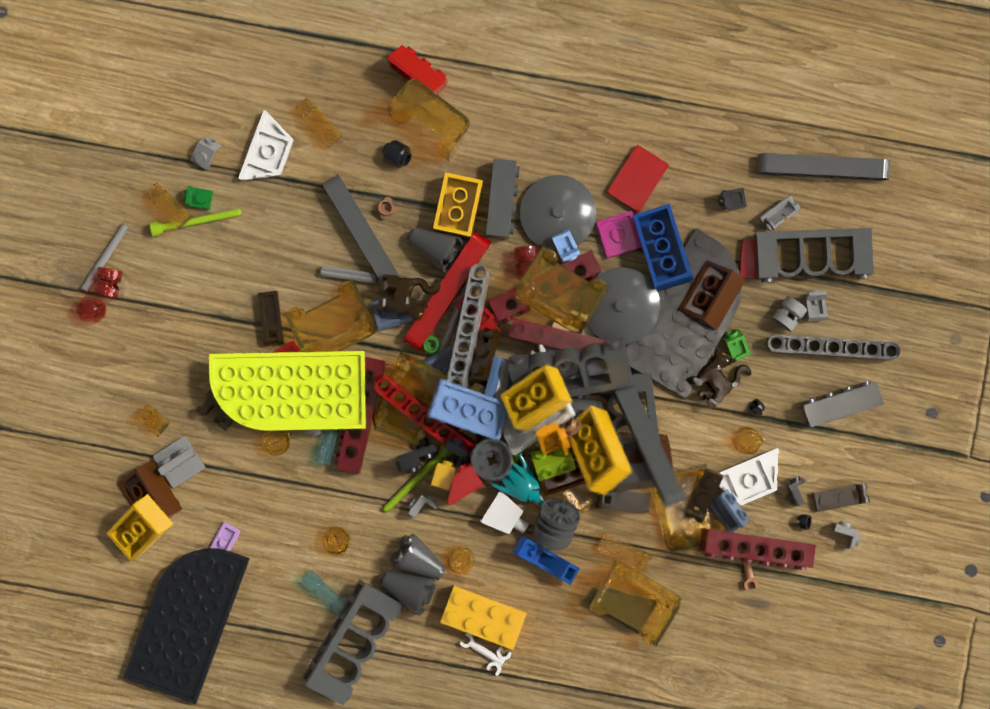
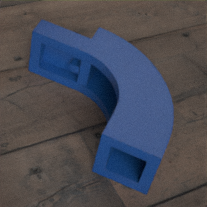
M521 536L512 552L569 585L572 584L580 570L579 567L524 536Z

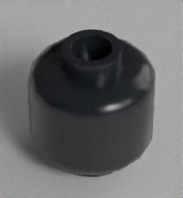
M398 140L386 143L382 150L384 161L396 168L408 165L412 157L410 147Z

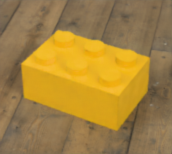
M445 172L433 231L468 239L471 238L483 180Z
M544 365L501 394L513 427L526 432L572 402L558 369L548 365Z
M146 495L135 503L106 534L125 556L133 562L145 553L173 523L150 496Z

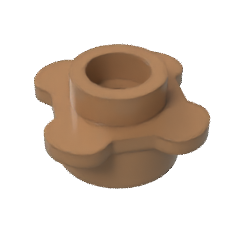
M385 197L383 201L375 204V209L380 212L381 218L384 220L388 219L389 215L396 214L398 211L390 197Z
M577 417L570 418L562 424V428H564L568 438L576 434L581 426Z

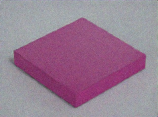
M632 211L595 222L606 259L643 248Z

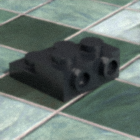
M433 444L397 456L398 461H395L398 472L407 471V474L418 471V467L422 466L421 457L423 460L435 457L434 453L438 452L436 445Z

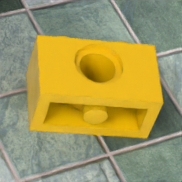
M443 460L442 464L438 463L431 485L450 491L457 469L454 468V463Z

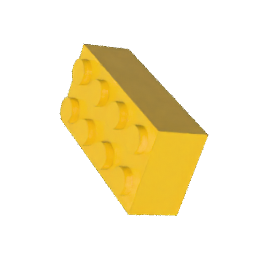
M590 406L577 417L578 422L581 423L580 429L569 440L589 490L606 495L632 471L607 411Z
M454 585L440 623L513 650L527 612Z

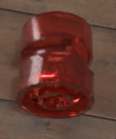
M537 245L514 248V256L518 261L515 264L516 275L541 273L540 262L537 261L539 257Z
M98 267L96 275L98 282L94 285L93 294L118 298L120 288L117 285L121 283L123 272Z

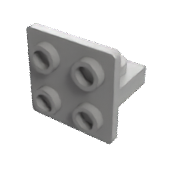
M183 436L153 456L160 467L158 471L167 478L173 488L205 469V465L186 436Z

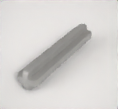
M330 266L321 267L320 274L324 277L375 284L377 281L376 273Z

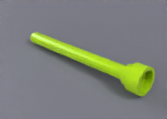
M233 209L163 224L162 222L154 221L150 222L152 237H157L167 230L237 217L242 212L240 209Z
M442 443L439 446V453L383 507V511L388 513L443 458H450L454 453L446 449Z

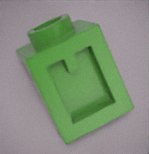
M739 329L729 330L722 336L731 358H736L738 361L751 355L745 336Z

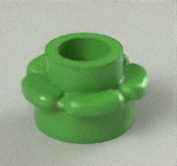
M428 336L423 344V348L428 354L438 353L441 350V340L438 337Z

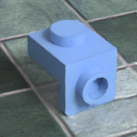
M569 229L552 236V240L563 262H569L577 258L580 252Z

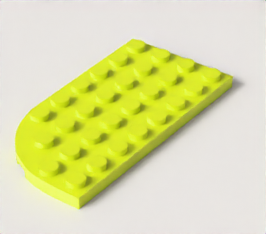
M365 351L209 354V378L213 395L222 410L234 421L245 427L261 431L366 429Z

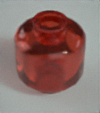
M84 297L77 304L76 313L80 320L84 322L97 323L105 317L106 305L99 298Z

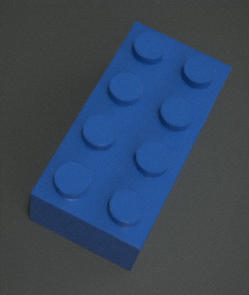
M670 203L633 215L657 292L694 280Z

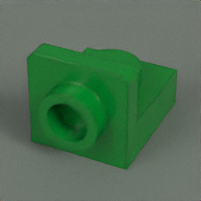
M188 186V189L184 190L183 201H185V205L188 207L210 210L213 191Z

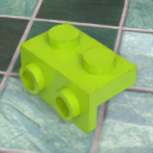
M562 448L543 455L541 449L530 453L539 481L576 469L570 448H567L568 456H565Z

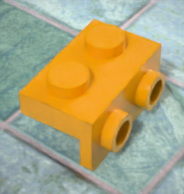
M557 422L544 425L535 431L543 455L562 448L565 456L569 455L567 448H570L567 440V434L564 428H559Z

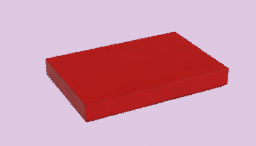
M637 144L610 186L607 194L639 213L669 167V164Z

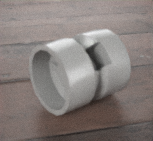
M787 296L781 304L782 309H777L771 318L779 326L792 332L798 324L797 319H802L808 310L797 300Z

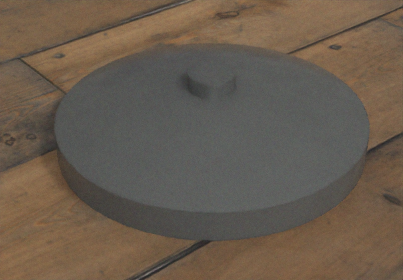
M552 175L538 180L526 191L521 202L520 221L522 228L534 244L545 250L558 252L552 236L567 229L570 230L576 245H580L590 235L595 224L596 207L591 193L581 182L569 176Z
M613 268L599 274L589 284L583 299V314L591 331L603 340L623 338L625 345L637 342L648 335L655 326L660 312L659 296L653 283L642 273L629 268Z

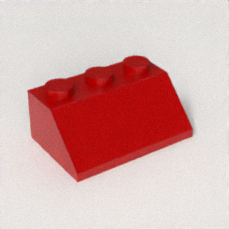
M401 45L387 58L389 67L434 101L448 83L446 75L441 70L437 69L435 71L430 67L432 64L427 59L417 57V52L414 49Z
M464 464L456 469L458 473L454 475L448 499L449 505L484 485L472 465L468 467L467 464Z

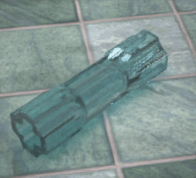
M324 430L314 458L315 461L330 465L340 430Z
M310 570L300 583L310 592L314 593L338 616L346 600L341 598L316 573Z

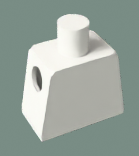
M499 491L481 520V523L507 534H510L513 528L524 533L529 523L520 518L523 510L502 491Z

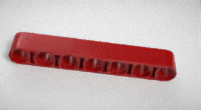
M477 232L472 235L442 280L439 292L432 295L427 303L429 307L425 309L421 319L414 322L403 342L418 352L421 350L424 342L431 335L468 279L471 267L479 263L489 248L491 241Z
M382 373L376 377V392L444 444L448 436L451 438L457 437L464 441V446L468 447V455L475 449L477 443L463 432H459V429L455 426L436 419L430 423L425 422L424 418L427 417L430 407L391 376ZM381 381L389 383L386 388H381L378 384ZM396 393L404 395L400 400L395 399L393 396ZM416 404L419 406V409L411 411L409 406ZM441 428H447L449 432L447 434H441L439 433V430ZM469 456L467 462L472 465L471 456Z

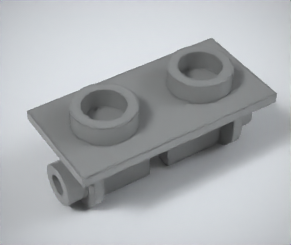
M789 195L760 216V219L766 230H775L785 222L783 218L789 219L798 213V210L801 208L797 202H794L792 196Z

